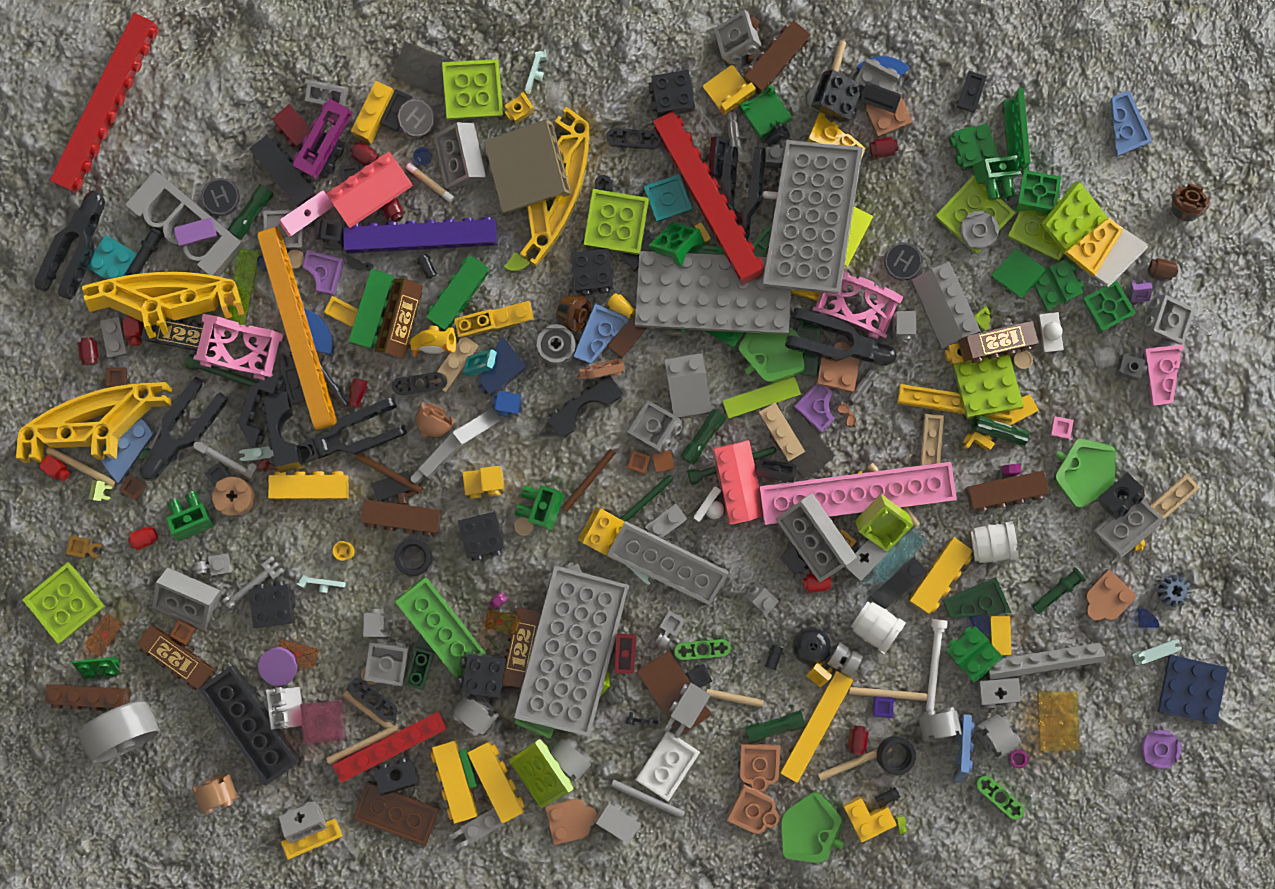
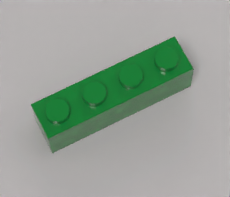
M471 255L468 259H463L459 266L461 268L459 272L451 276L448 281L450 283L446 290H441L437 297L439 299L435 305L432 304L426 312L428 314L426 318L443 331L452 327L455 322L454 318L459 317L490 273V269Z
M371 269L349 338L350 344L372 350L373 346L376 347L379 337L377 332L378 328L382 326L384 318L382 316L384 310H386L389 300L388 296L392 289L393 275Z

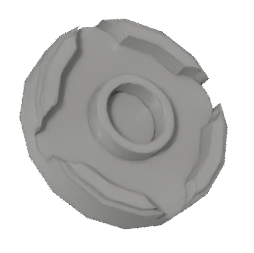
M974 211L968 214L960 227L962 240L966 245L974 249H985L991 246L999 233L996 219L984 211Z

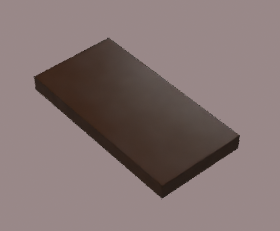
M668 650L639 669L637 673L669 720L672 713L669 709L674 701L679 702L682 697L679 694L685 684L689 685L690 681ZM706 705L691 729L712 715ZM675 720L672 724L675 731L681 725V723L677 720ZM685 726L680 736H682L691 729Z
M367 781L353 819L426 846L440 808L398 792L381 796L378 785Z

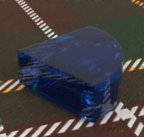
M1138 608V628H1160L1157 618L1150 611Z
M989 615L969 616L973 627L976 626L984 634H991Z

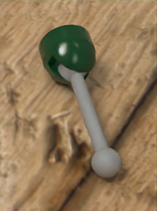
M162 420L150 448L143 449L138 456L139 459L144 461L151 448L157 442L161 434Z

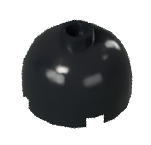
M803 628L797 632L793 639V654L803 664L810 666L817 663L820 664L830 654V639L819 628Z

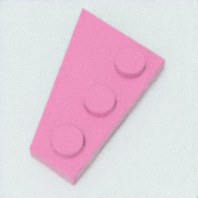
M1183 345L1144 349L1152 406L1173 403Z

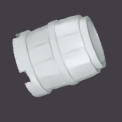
M1013 521L997 525L988 524L987 526L974 528L973 531H970L975 562L997 563V561L1007 559L1011 561L1019 560Z
M867 602L851 627L854 629L853 632L865 642L877 647L878 651L885 654L906 622L900 618L898 620L887 609L873 602Z

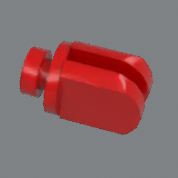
M128 316L122 323L124 337L129 341L130 346H138L141 344L142 322Z
M47 456L42 459L40 468L44 473L55 480L60 479L64 482L68 479L70 472L67 471V466L53 456Z

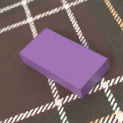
M211 217L174 227L180 247L217 237Z

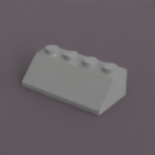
M950 261L932 268L911 280L941 349L958 343V340L963 337L980 332Z
M813 493L776 518L778 524L819 582L827 579L857 558Z

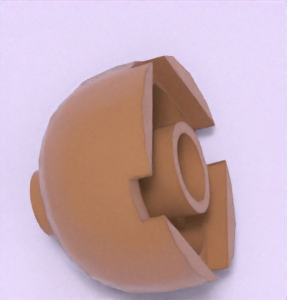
M424 402L421 403L415 416L416 425L420 429V433L426 438L443 437L450 431L455 420L452 416L448 418L444 415L447 411L432 403H427L425 406Z

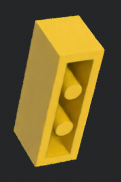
M375 81L351 130L355 138L372 144L381 126L379 122L394 93L393 88Z

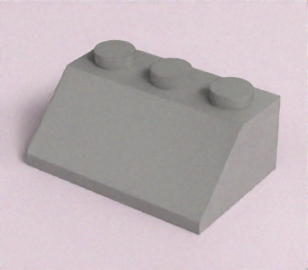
M456 122L433 135L445 189L474 184L486 178L474 123Z
M167 568L156 582L152 608L205 631L217 606L220 590Z

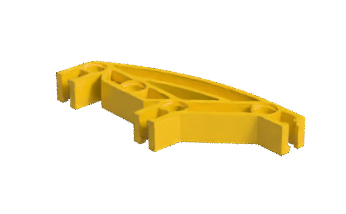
M568 107L564 108L562 117L566 119L568 116L574 121L572 125L568 126L561 122L562 118L560 116L555 120V125L567 134L561 136L557 142L571 195L566 197L556 196L549 212L546 200L527 206L532 238L520 254L528 260L527 255L533 248L540 251L535 260L533 258L530 260L536 268L558 240L570 219L582 188L587 167L589 125L582 117ZM583 127L585 130L583 133H576L575 129ZM540 238L548 240L544 246L538 245L537 242Z
M153 272L122 276L82 286L85 294L84 301L89 312L108 307L144 322L149 338L156 337V332L152 330V325L156 324L160 326L163 335L169 334L166 317L175 321L214 311L220 304L225 319L232 317V313H229L228 310L229 305L236 306L239 315L244 314L236 283L233 280L213 275L188 272Z
M166 382L128 384L97 390L66 401L41 414L19 430L16 458L23 463H30L31 459L40 463L43 459L45 443L50 448L91 446V455L96 459L104 460V455L110 459H117L118 439L151 407L171 406V398H167L165 395L157 397L156 394L161 392L172 393V387ZM148 392L147 396L145 398H142L143 395ZM105 415L99 422H85ZM108 431L107 435L103 437L104 432ZM104 444H106V451H103Z

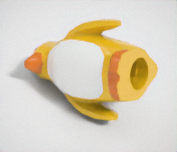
M429 326L428 330L412 337L408 344L414 357L420 351L427 354H439L445 351L453 353L456 349V337L453 327L441 332L440 327Z

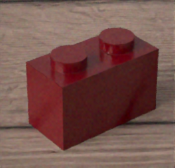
M288 104L272 118L276 123L274 128L280 134L284 133L288 137L286 141L292 148L297 147L301 151L303 139L305 136H309L312 129L292 106Z
M617 633L614 673L634 674L635 634Z

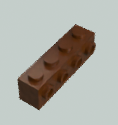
M46 684L44 704H51V708L62 709L63 705H69L70 709L82 710V706L90 707L92 711H102V707L109 708L110 711L129 703L130 688Z

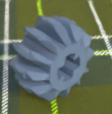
M1172 575V578L1166 576L1165 582L1160 581L1159 584L1163 588L1157 589V592H1162L1163 595L1159 599H1165L1164 605L1168 606L1171 604L1172 608H1176L1177 605L1184 606V601L1190 600L1186 595L1192 593L1191 590H1187L1190 583H1184V577L1178 579L1177 575ZM1174 588H1177L1175 594H1172Z

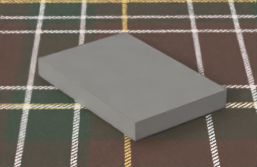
M1142 500L1139 504H1134L1125 516H1120L1117 520L1112 516L1108 517L1093 532L1118 557L1122 558L1164 522V518Z

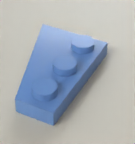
M1128 90L1112 97L1110 103L1116 157L1150 144L1152 139L1130 91Z
M594 304L573 357L591 364L628 322L629 318Z
M144 419L136 422L118 439L117 459H110L104 455L105 459L101 460L118 484L123 481V477L132 468L140 452L146 448L155 435Z
M963 715L960 719L962 735L958 736V746L961 747V750H958L955 764L959 765V769L953 778V781L962 782L967 774L972 771L973 762L970 760V753L973 752L971 734L974 732L972 715Z

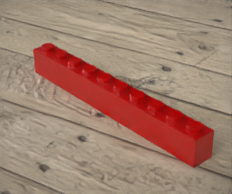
M133 12L50 178V181L55 185L75 194L83 186V178L91 170V162L94 156L98 155L102 140L106 139L109 132L108 128L117 117L116 112L119 106L123 105L125 94L132 87L133 78L140 71L141 62L144 56L148 55L152 40L158 35L159 27L154 21Z
M672 111L654 120L655 131L660 134L662 144L741 285L762 276L764 265L761 259L755 257L753 253L755 249L752 243L746 241L744 237L746 233L741 225H737L735 221L737 217L734 211L728 209L726 205L728 201L723 193L720 195L716 179H711L708 174L710 169L706 162L702 163L699 149L693 147L690 133L688 131L685 132L682 128L684 124L680 116L676 117Z

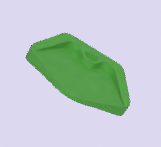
M789 327L788 335L747 333L739 345L740 352L750 363L744 369L745 372L750 375L756 370L765 381L770 383H776L802 373L805 370L803 353L785 347L787 336L799 337L798 333L791 327Z
M1078 439L1068 455L1058 451L1055 458L1063 462L1055 476V484L1074 507H1084L1093 502L1114 484L1115 449L1111 445Z
M811 793L789 808L783 815L781 823L783 854L787 859L823 863L829 858L834 846L839 849L844 847L845 843L838 839L845 824L844 818L820 793Z

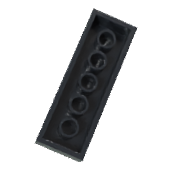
M236 665L230 666L199 688L265 786L302 761L280 729H270L268 711Z

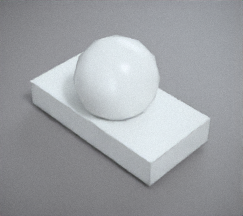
M1059 313L1038 315L1043 353L1064 350Z
M716 486L693 517L698 523L705 513L711 519H719L723 516L724 506L721 502L715 500L721 491Z

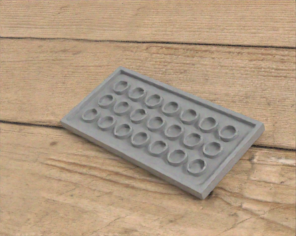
M786 141L763 286L840 295L863 152L862 147Z
M640 251L635 327L788 335L791 289L763 286L767 257H759L764 265L762 276L741 285L725 255L687 253L683 264L678 266L675 265L671 257L655 252Z
M553 566L514 718L590 736L629 585Z

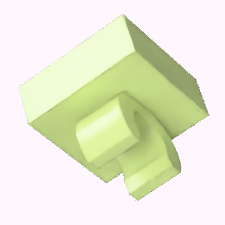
M92 480L89 499L101 501V499L109 500L110 497L105 496L103 491L105 489H112V487L104 485L105 482Z

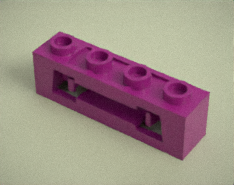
M330 98L328 102H324L319 118H316L312 123V131L309 136H305L301 151L297 152L293 158L294 163L292 166L314 179H317L353 114L350 109ZM329 121L330 124L334 126H331V128L329 129L326 137L324 138L320 148L317 151L319 155L318 157H316V155H314L311 152H314L315 148L317 147L321 137L323 136L326 128L328 127L327 122Z

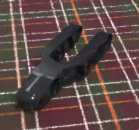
M726 146L721 194L725 195L728 201L726 205L729 210L732 209L737 217L735 221L738 226L741 225L746 233L744 237L748 242L751 217L762 204L765 148H754L753 162L751 161L752 176L751 181H749L748 203L743 212H738L734 208L738 148L736 146Z
M88 192L84 196L80 207L75 210L69 225L54 236L36 276V289L45 292L50 288L53 280L57 277L56 273L61 262L64 261L72 241L79 236L80 241L58 289V294L62 298L71 300L75 297L95 252L92 237L105 207V199L99 192Z
M801 308L793 309L791 318L802 321L806 325H816L822 327L823 330L843 335L853 343L851 348L845 351L789 335L785 343V347L833 362L853 357L887 366L896 360L897 354L893 347L881 344L874 339L860 336L849 322Z
M196 376L162 418L161 437L139 468L140 476L147 481L156 480L180 450L193 446L195 442L201 439L226 406L229 398L221 392L218 393L183 439L176 440L171 438L170 431L183 416L184 410L192 399H196V394L203 386V383H205V381Z
M394 397L342 416L330 432L297 445L300 450L302 464L339 451L357 455L406 435L408 432L403 424L392 430H384L385 433L369 436L347 446L343 445L340 440V434L343 429L395 409L397 404Z

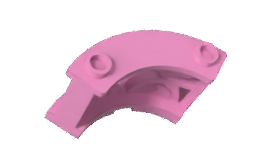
M844 272L840 295L820 293L816 306H813L812 311L849 322L851 326L868 333L867 336L872 339H886V332L897 304H901L903 296L886 287L874 286L875 282L862 277L856 279V277H852L849 273ZM846 286H852L853 291L850 293L842 292L848 291L846 289ZM860 289L865 290L864 298L871 309L863 313L852 314L844 298L856 295ZM870 295L876 296L877 299L873 302L877 305H874L870 301ZM828 297H836L837 299L829 302V304L834 305L833 310L824 309ZM887 304L886 309L883 313L881 309ZM840 309L844 315L838 314ZM876 313L882 317L878 329L871 325L873 320L878 323ZM866 319V324L860 322V320Z
M203 314L201 322H204L197 354L193 358L200 361L199 365L205 367L214 365L254 375L253 378L265 380V377L273 376L272 370L279 341L282 342L284 334L250 325L247 327L218 316ZM212 329L214 332V339H210ZM225 331H229L231 333L230 338L221 339V336L226 337L224 335ZM239 333H242L244 344L252 352L240 359L234 360L225 349L223 343L232 342ZM249 338H256V342L253 344L258 346H252L249 343ZM270 341V346L267 353L263 351V349L267 346V344ZM209 342L216 343L217 347L214 346L209 350L215 352L214 357L206 356ZM259 354L267 357L264 370L255 367V362L262 364L261 358L257 357ZM222 356L227 363L217 360ZM248 362L249 368L241 367L240 365Z

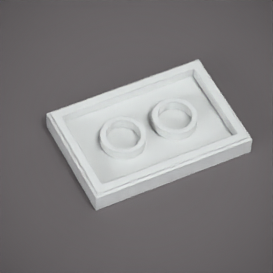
M1124 229L1093 277L1109 287L1148 248L1147 243Z
M668 731L639 773L636 781L666 801H669L700 752L680 738H675L674 734Z

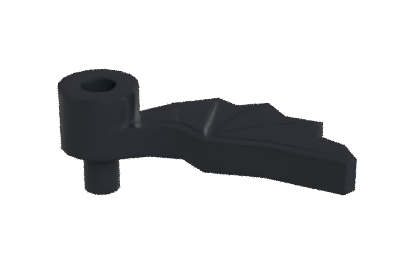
M346 254L347 264L351 265L352 269L371 271L374 268L372 263H362L361 260Z
M629 712V717H626V724L634 725V722L658 724L656 720L633 718V712Z

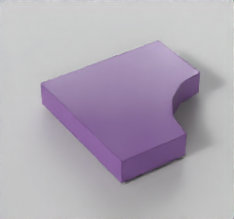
M306 250L302 269L310 272L314 277L316 292L335 296L344 259Z
M815 384L793 408L822 433L834 420L829 409V401L834 392L828 387Z

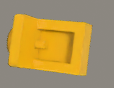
M972 432V434L968 433L962 442L965 444L962 448L966 450L974 442L986 451H989L995 443L991 441L992 438L987 434Z

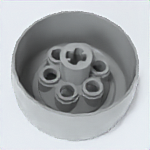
M135 701L114 708L92 719L81 727L78 734L86 755L92 763L96 764L111 760L140 747L159 734V728L147 702Z

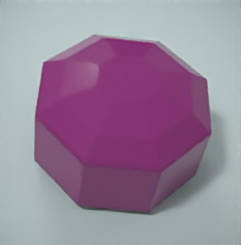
M1008 464L1001 467L1002 475L1012 477L1021 473V465Z
M498 593L492 597L489 605L494 610H497L508 601V598L504 593Z
M1014 749L1008 755V762L1014 768H1023L1028 764V755L1023 750Z

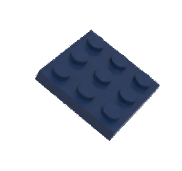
M1168 655L1158 712L1217 725L1228 667Z

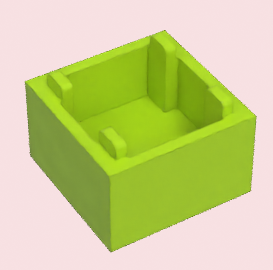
M882 494L855 520L859 533L886 552L914 526L910 515Z

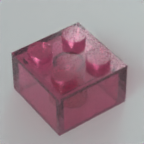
M343 699L300 704L303 744L346 739Z

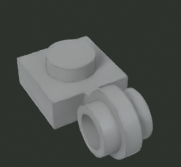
M227 553L209 556L208 565H206L205 561L194 563V567H192L195 575L207 573V569H210L211 576L232 573L229 554Z
M669 610L659 626L665 633L658 635L655 641L658 644L657 647L665 648L670 641V638L667 636L671 634L676 637L686 620Z

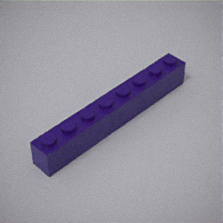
M482 217L481 220L463 218L462 221L444 219L443 222L425 220L424 223L406 221L405 224L387 222L386 225L368 223L367 226L356 224L351 228L349 226L343 227L344 250L347 254L498 246L497 222L492 217Z

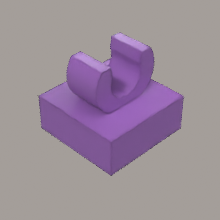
M1142 280L1141 284H1136L1135 281H1132L1129 295L1131 303L1150 301L1153 290L1151 282L1147 283L1145 280Z

